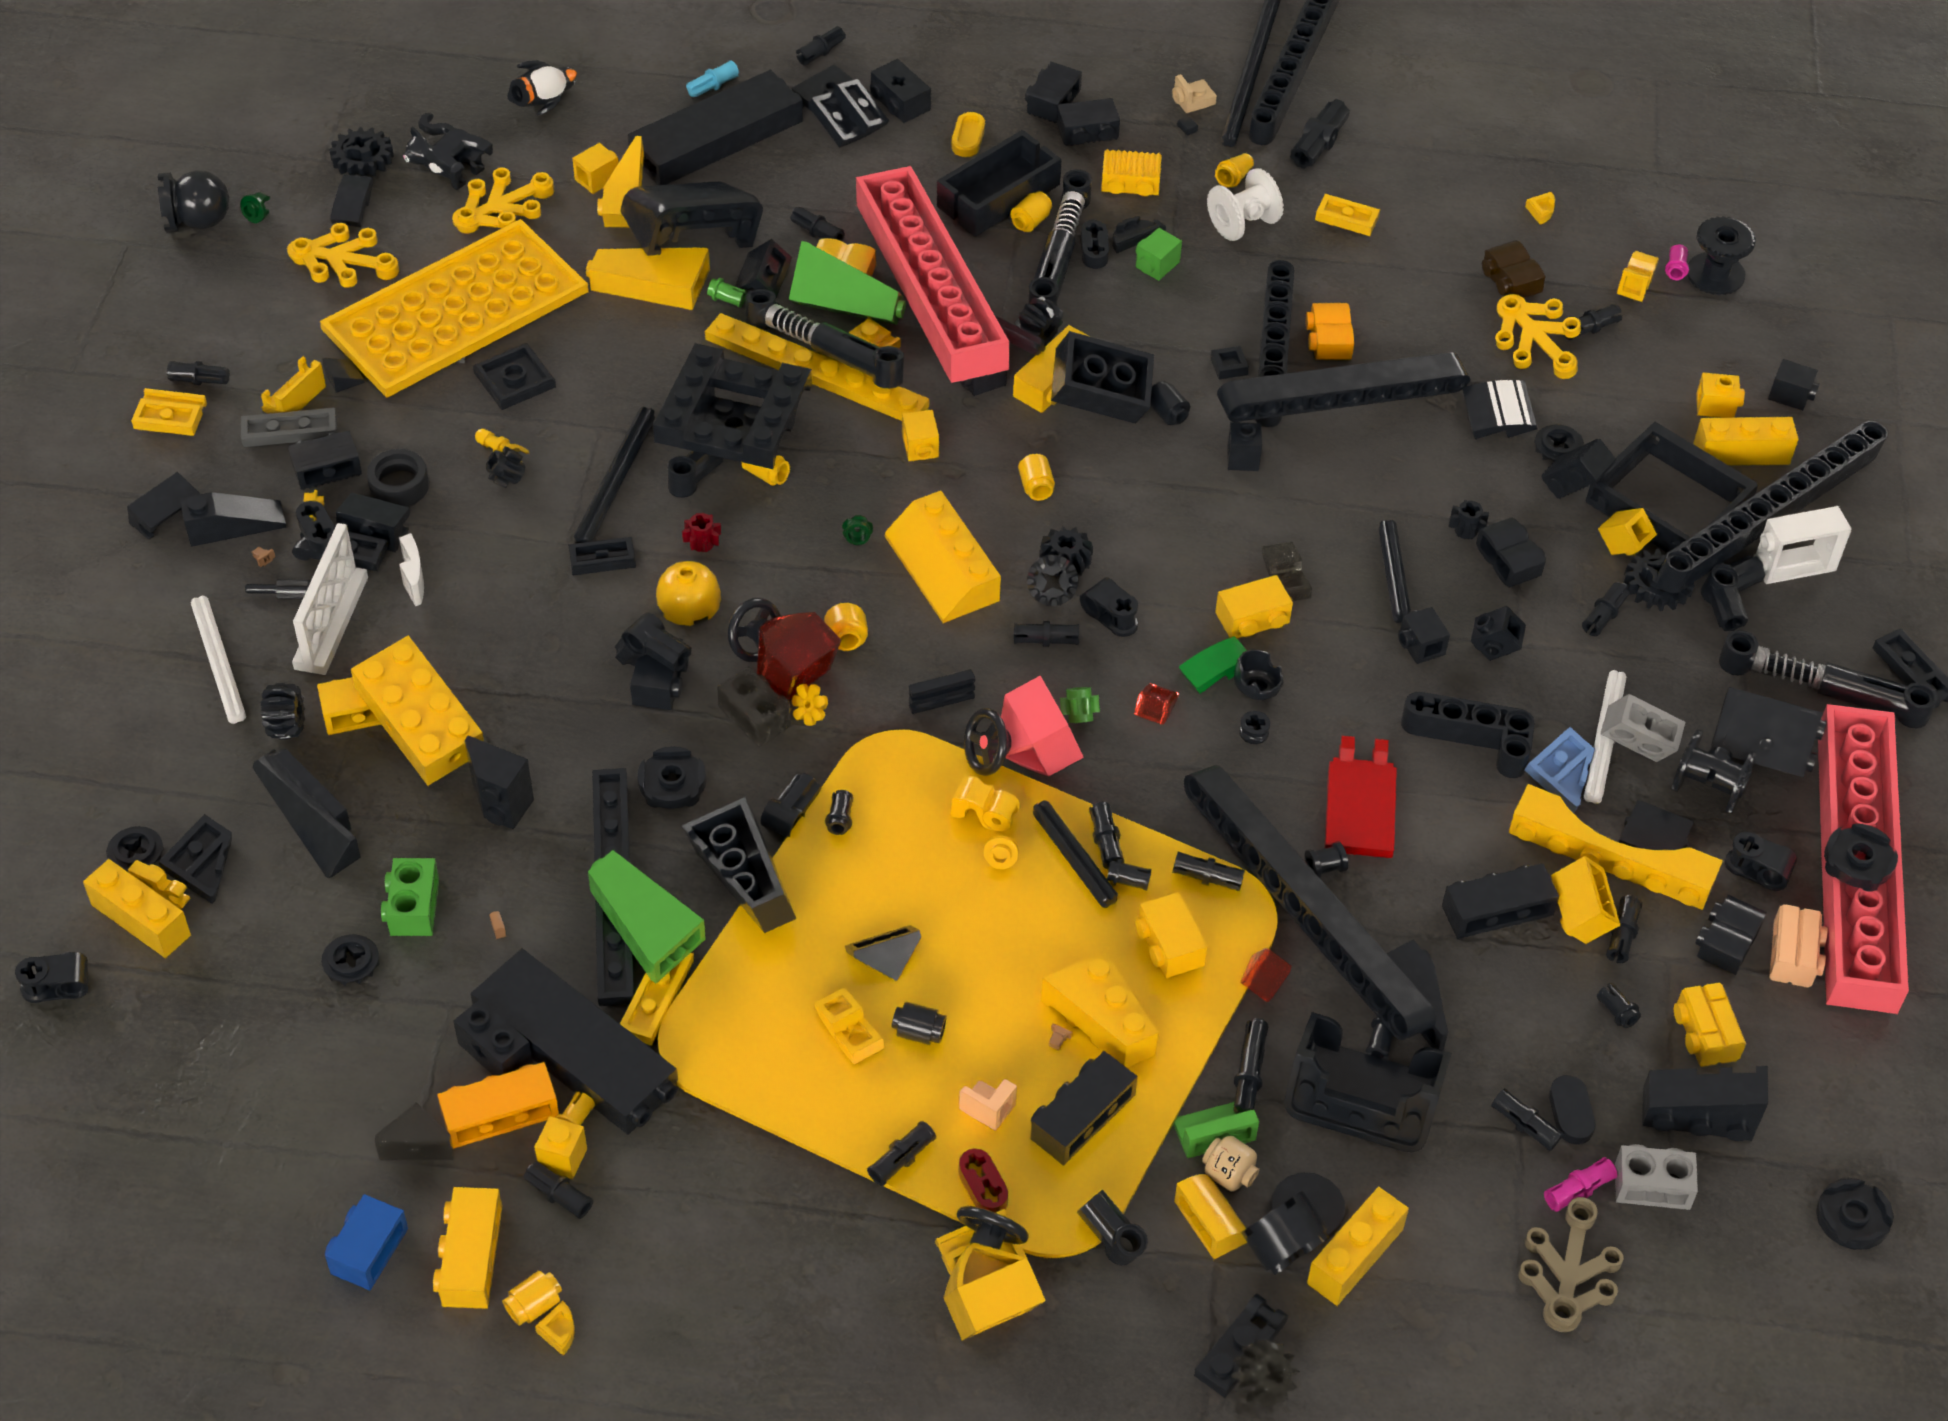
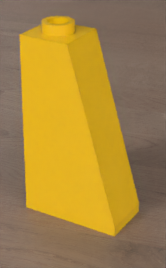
M643 248L597 249L593 260H589L587 263L586 277L590 280L591 291L693 310L710 271L709 249L661 248V255L650 256L646 255Z

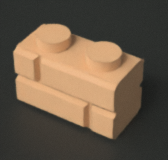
M1785 904L1779 907L1773 925L1769 978L1772 981L1792 982V985L1808 988L1812 986L1816 975L1822 976L1826 956L1820 954V947L1825 945L1828 928L1821 926V911L1806 908L1800 910L1799 907Z

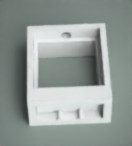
M1839 506L1767 519L1764 531L1760 536L1757 552L1753 556H1757L1764 564L1763 568L1766 574L1763 579L1764 582L1770 584L1836 571L1850 535L1851 527ZM1815 539L1813 545L1782 551L1783 546L1786 544Z

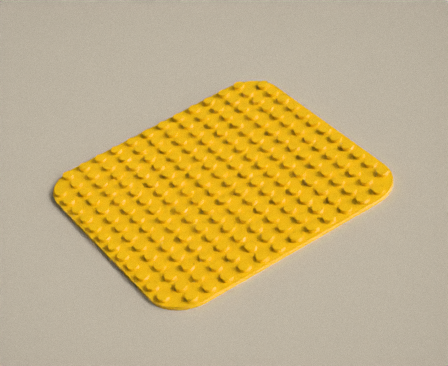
M912 730L884 731L862 739L843 755L821 787L817 797L806 810L805 817H800L791 830L790 837L787 836L772 858L797 919L764 933L740 905L668 1008L658 1033L659 1055L677 1068V1086L688 1094L873 1182L874 1180L868 1174L867 1168L890 1150L889 1145L895 1139L901 1140L920 1121L926 1122L934 1130L936 1139L915 1156L913 1164L909 1167L901 1168L887 1181L884 1187L958 1222L960 1220L957 1218V1211L960 1207H975L959 1177V1159L969 1149H981L989 1154L1009 1192L1008 1205L1005 1210L1007 1218L1023 1226L1029 1234L1028 1241L1021 1244L1024 1252L1044 1258L1070 1257L1084 1253L1101 1243L1077 1211L1102 1189L1124 1214L1274 942L1278 922L1276 906L1266 887L1246 870L1240 891L1213 883L1205 885L1202 884V880L1172 873L1178 851L1208 860L1209 857L1214 858L1216 863L1241 870L1242 868L1112 813L1115 826L1119 828L1121 834L1119 844L1125 860L1124 863L1147 869L1150 868L1152 871L1147 891L1116 883V886L1112 885L1118 894L1117 902L1104 908L1098 903L1033 815L1035 804L1043 800L1048 801L1107 879L1109 870L1103 867L1100 849L1093 840L1094 825L1089 813V808L1093 807V804L1004 766H1001L992 775H979L970 767L964 749L929 734ZM976 755L978 761L983 765V757ZM964 774L978 776L982 783L986 785L992 784L995 791L1009 792L1019 800L1020 808L1015 814L1009 830L996 831L983 827L976 811L969 808L966 816L963 818L950 817L952 799ZM837 790L849 791L854 797L850 813L852 826L843 835L832 834L828 831L825 824V818L831 809L833 792L836 793ZM992 836H1006L1016 839L1019 854L1014 865L1006 869H997L987 863L984 857V848ZM1179 892L1208 946L1204 967L1165 978L1160 966H1154L1149 953L1150 946L1146 939L1142 940L1139 937L1135 920L1139 918L1141 903ZM912 925L920 930L921 939L897 981L848 954L845 949V945ZM1106 951L1158 1031L1156 1055L1128 1067L1130 1071L1138 1076L1136 1095L1065 1165H1062L1031 1140V1118L1040 1106H1047L1055 1099L1058 1089L1065 1082L1071 1083L1079 1075L1080 1069L1089 1059L1095 1060L1102 1051L1091 1043V1038L1077 1026L1073 1028L1068 1024L1064 1015L1053 1006L1048 1007L1041 1001L1042 978ZM844 987L863 1007L864 1018L883 1038L885 1047L856 1064H853L839 1047L814 1007L815 1002ZM905 1002L938 1009L939 1014L946 1015V1026L940 1044L932 1042L931 1045L897 1037V1029L892 1028L896 1007L903 1008ZM1053 1023L1072 1031V1038H1067L1059 1050L1049 1046L1050 1038L1054 1033L1051 1030ZM1004 1079L1017 1086L1016 1105L996 1131L959 1109L960 1091L964 1086L972 1090L978 1081H983L997 1089ZM970 1163L969 1169H974L979 1178L982 1177V1166L977 1167L974 1163ZM985 1188V1199L990 1198L993 1203L997 1202L998 1196L993 1197L989 1189Z

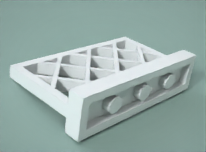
M337 523L293 620L299 644L292 661L294 670L326 675L367 582V569L355 566L349 533L345 524Z

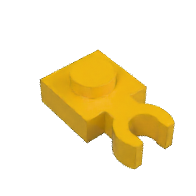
M136 860L128 869L131 875L180 909L191 899L190 896L184 894L187 886L179 881L167 879L166 873L157 865H147Z

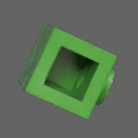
M1158 228L1150 236L1138 243L1135 251L1137 254L1136 268L1159 281L1180 263L1182 240Z

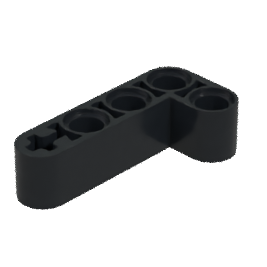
M1414 692L1407 696L1401 718V726L1407 733L1497 749L1496 766L1500 774L1508 778H1518L1525 773L1524 770L1527 767L1532 750L1535 725L1534 717L1528 711L1425 692Z

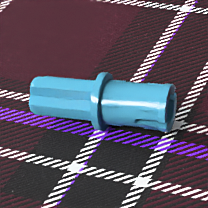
M730 60L718 68L706 70L704 75L687 83L688 94L691 97H698L711 89H720V85L739 76L738 67Z

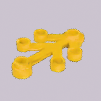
M497 168L493 171L494 185L488 202L478 207L480 198L486 194L485 182L481 179L471 180L468 183L469 197L466 205L454 212L452 216L453 224L462 233H473L480 226L502 229L516 221L515 215L536 219L541 215V206L537 200H528L523 205L513 203L531 195L539 199L551 197L554 194L553 179L547 173L539 172L533 176L529 184L503 195L506 186L511 183L510 171L507 168ZM492 213H500L498 217L488 216Z
M337 223L331 227V233L313 240L298 238L287 247L288 255L293 262L299 265H306L311 273L312 280L318 283L328 280L329 271L327 265L318 263L316 258L327 260L339 277L340 285L346 288L357 284V275L354 269L347 268L344 263L374 268L377 277L383 280L393 279L400 272L398 260L391 253H381L377 257L352 253L377 244L376 231L372 228L362 229L358 234L359 238L331 249L324 248L335 242L342 243L349 239L348 226L344 223Z
M1515 294L1502 297L1497 303V313L1503 319L1501 330L1495 336L1496 346L1501 350H1508L1513 347L1514 336L1512 332L1515 322H1517L1523 328L1519 349L1513 353V362L1517 368L1525 369L1531 365V348L1534 340L1553 360V371L1558 378L1569 379L1575 376L1578 371L1577 358L1570 352L1562 351L1546 333L1565 335L1569 338L1577 337L1581 332L1579 319L1569 317L1563 322L1532 320L1528 315H1546L1550 319L1561 317L1563 314L1562 302L1559 299L1553 298L1546 301L1545 304L1526 303L1523 297ZM1552 307L1558 308L1557 310H1549ZM1575 326L1576 328L1568 329L1567 327ZM1503 338H1508V339H1509L1508 341H1504V342H1503V341H1500V340L1503 339ZM1520 357H1526V358H1527V359H1525V360H1518V358H1520Z

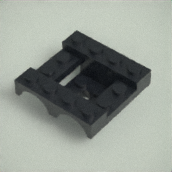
M695 343L653 424L654 442L774 469L782 435L785 431L791 432L795 424L796 411L804 390L810 391L812 388V369L782 363L779 371L724 359V349ZM715 388L759 397L765 400L762 406L759 407L715 397ZM731 426H739L736 429L730 428Z

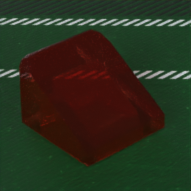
M1150 683L1139 693L1134 711L1135 715L1158 724H1164L1169 718L1179 694Z
M1264 948L1252 955L1240 983L1266 1002H1269L1289 975L1292 966L1271 950Z

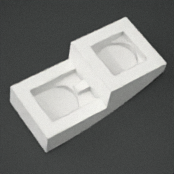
M410 533L399 538L405 561L399 565L403 585L414 605L418 606L422 604L424 579L418 548Z

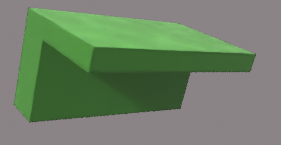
M1235 1102L1177 1117L1173 1125L1187 1159L1205 1154L1210 1144L1216 1138L1222 1140L1227 1136H1233L1243 1143L1255 1141L1259 1126L1255 1110L1235 1114L1233 1110Z

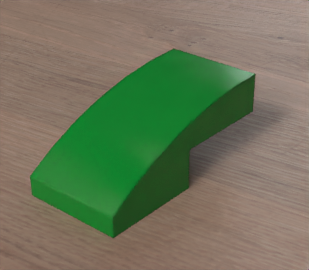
M1234 636L1206 648L1180 665L1179 669L1196 691L1201 694L1222 677L1226 676L1228 680L1233 678L1237 660L1247 650Z

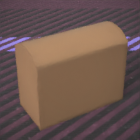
M492 912L489 915L496 939L506 937L500 912Z

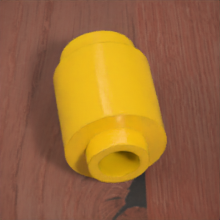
M1040 191L1030 193L1012 209L1011 219L1013 225L1023 232L1034 230L1049 216L1052 209L1050 198Z
M1041 454L1027 455L1018 465L1024 491L1033 500L1047 499L1052 495L1055 486L1049 461L1046 456Z
M538 1270L508 1291L509 1296L502 1300V1303L513 1321L520 1326L524 1322H533L560 1302L558 1294L562 1292V1288L550 1272L545 1275Z

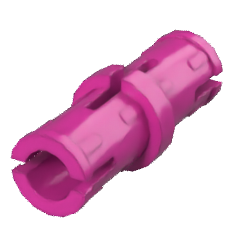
M1603 1157L1586 1169H1577L1569 1173L1568 1178L1563 1182L1545 1190V1201L1552 1210L1558 1212L1568 1206L1571 1200L1578 1197L1588 1198L1595 1189L1617 1178V1170L1610 1159Z

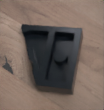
M204 814L159 860V867L213 904L217 897L231 846L232 832Z

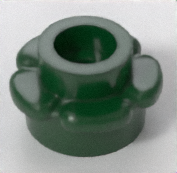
M862 515L847 518L842 525L844 537L853 545L866 543L870 538V534L873 533V524Z

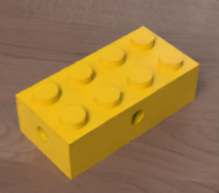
M409 635L351 668L354 688L427 786L468 762L465 739L468 735L484 741L483 732Z

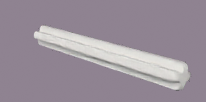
M206 596L193 598L191 606L228 721L232 724L243 722L246 718L245 710L209 600Z
M1616 670L1609 672L1594 743L1595 750L1590 763L1584 792L1586 802L1599 804L1602 801L1614 741L1600 733L1608 705L1623 697L1627 678L1624 672Z

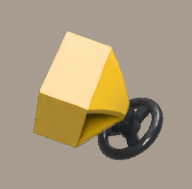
M963 1206L957 1211V1218L960 1222L974 1230L970 1241L971 1245L966 1247L951 1273L944 1295V1300L962 1341L1029 1312L1046 1301L1027 1257L1000 1250L1003 1242L1011 1244L1026 1243L1029 1239L1027 1230L1003 1215L974 1206Z

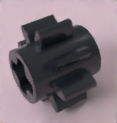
M506 446L502 452L498 450L493 451L486 462V470L490 472L488 479L504 488H507L509 482L517 484L525 472V464L521 462L523 456Z
M1464 500L1459 507L1453 505L1448 526L1455 528V533L1458 537L1473 539L1479 533L1480 528L1487 526L1489 512H1483L1480 503Z

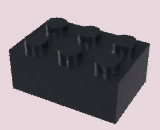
M1069 331L1056 347L1051 401L1136 424L1150 408L1154 354Z

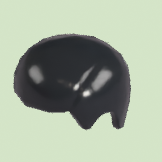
M1256 649L1245 651L1238 658L1235 666V685L1244 695L1251 699L1263 701L1272 698L1278 694L1284 683L1281 673L1282 667H1275L1271 663L1270 653Z

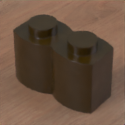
M1515 240L1485 250L1484 260L1482 261L1483 272L1496 283L1498 292L1501 295L1515 294L1526 298L1543 292L1545 274L1539 264L1530 258L1528 251L1522 243Z

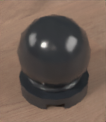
M195 170L183 174L176 181L173 179L171 172L158 174V180L164 182V186L158 187L161 217L167 216L169 224H164L166 233L178 232L181 223L190 228L206 229L215 226L224 219L229 209L230 197L225 184L219 177L208 171Z

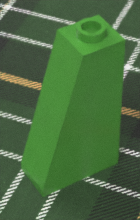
M801 241L789 295L791 302L866 319L871 318L875 321L894 325L898 324L899 318H903L906 301L903 300V295L900 292L812 244Z
M614 850L604 858L596 860L588 871L591 893L646 974L655 984L706 940L704 919Z

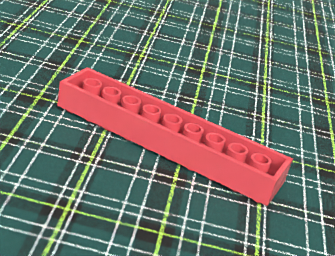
M908 166L856 177L857 207L950 382L965 381L1009 370V340L912 167Z
M1827 704L1821 720L1827 722L1822 739L1818 740L1824 926L1828 928L1824 945L1826 956V1005L1898 1014L1909 992L1895 714L1894 712ZM1853 824H1866L1885 833L1891 840L1889 845L1898 854V862L1891 878L1886 883L1879 885L1877 890L1868 892L1830 876L1825 870L1826 860L1824 851L1829 837L1836 829L1842 827L1841 830L1851 828ZM1863 852L1854 855L1860 860H1866V854Z

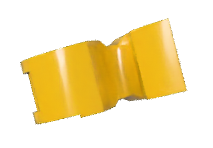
M1639 251L1633 252L1628 267L1623 270L1617 294L1642 302L1646 290H1648L1653 279L1659 258Z
M964 774L952 799L950 817L963 818L966 816L969 808L976 811L983 827L989 830L1007 831L1020 808V802L1013 794L1006 791H995L992 784L986 785L982 783L978 776Z

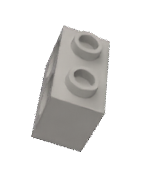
M1628 694L1608 705L1600 734L1658 762L1678 751L1686 722Z
M1640 1144L1621 1146L1615 1162L1617 1178H1615L1617 1203L1691 1209L1698 1193L1696 1153L1684 1152L1678 1148L1666 1150L1647 1148ZM1632 1170L1639 1171L1643 1175L1636 1174ZM1669 1174H1674L1678 1176L1680 1179L1674 1178Z

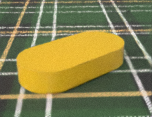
M967 112L958 117L951 146L952 151L956 155L971 157L979 152L985 132V119L982 115L975 112Z

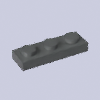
M335 408L241 416V440L243 447L295 443L301 440L325 437L329 433L337 432Z

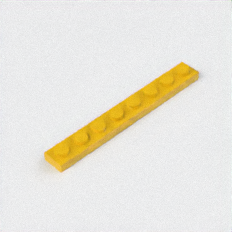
M720 313L705 330V340L779 370L782 363L812 369L813 385L902 421V413L925 411L929 408V398L900 386L891 389L878 387L874 384L873 377L725 314Z

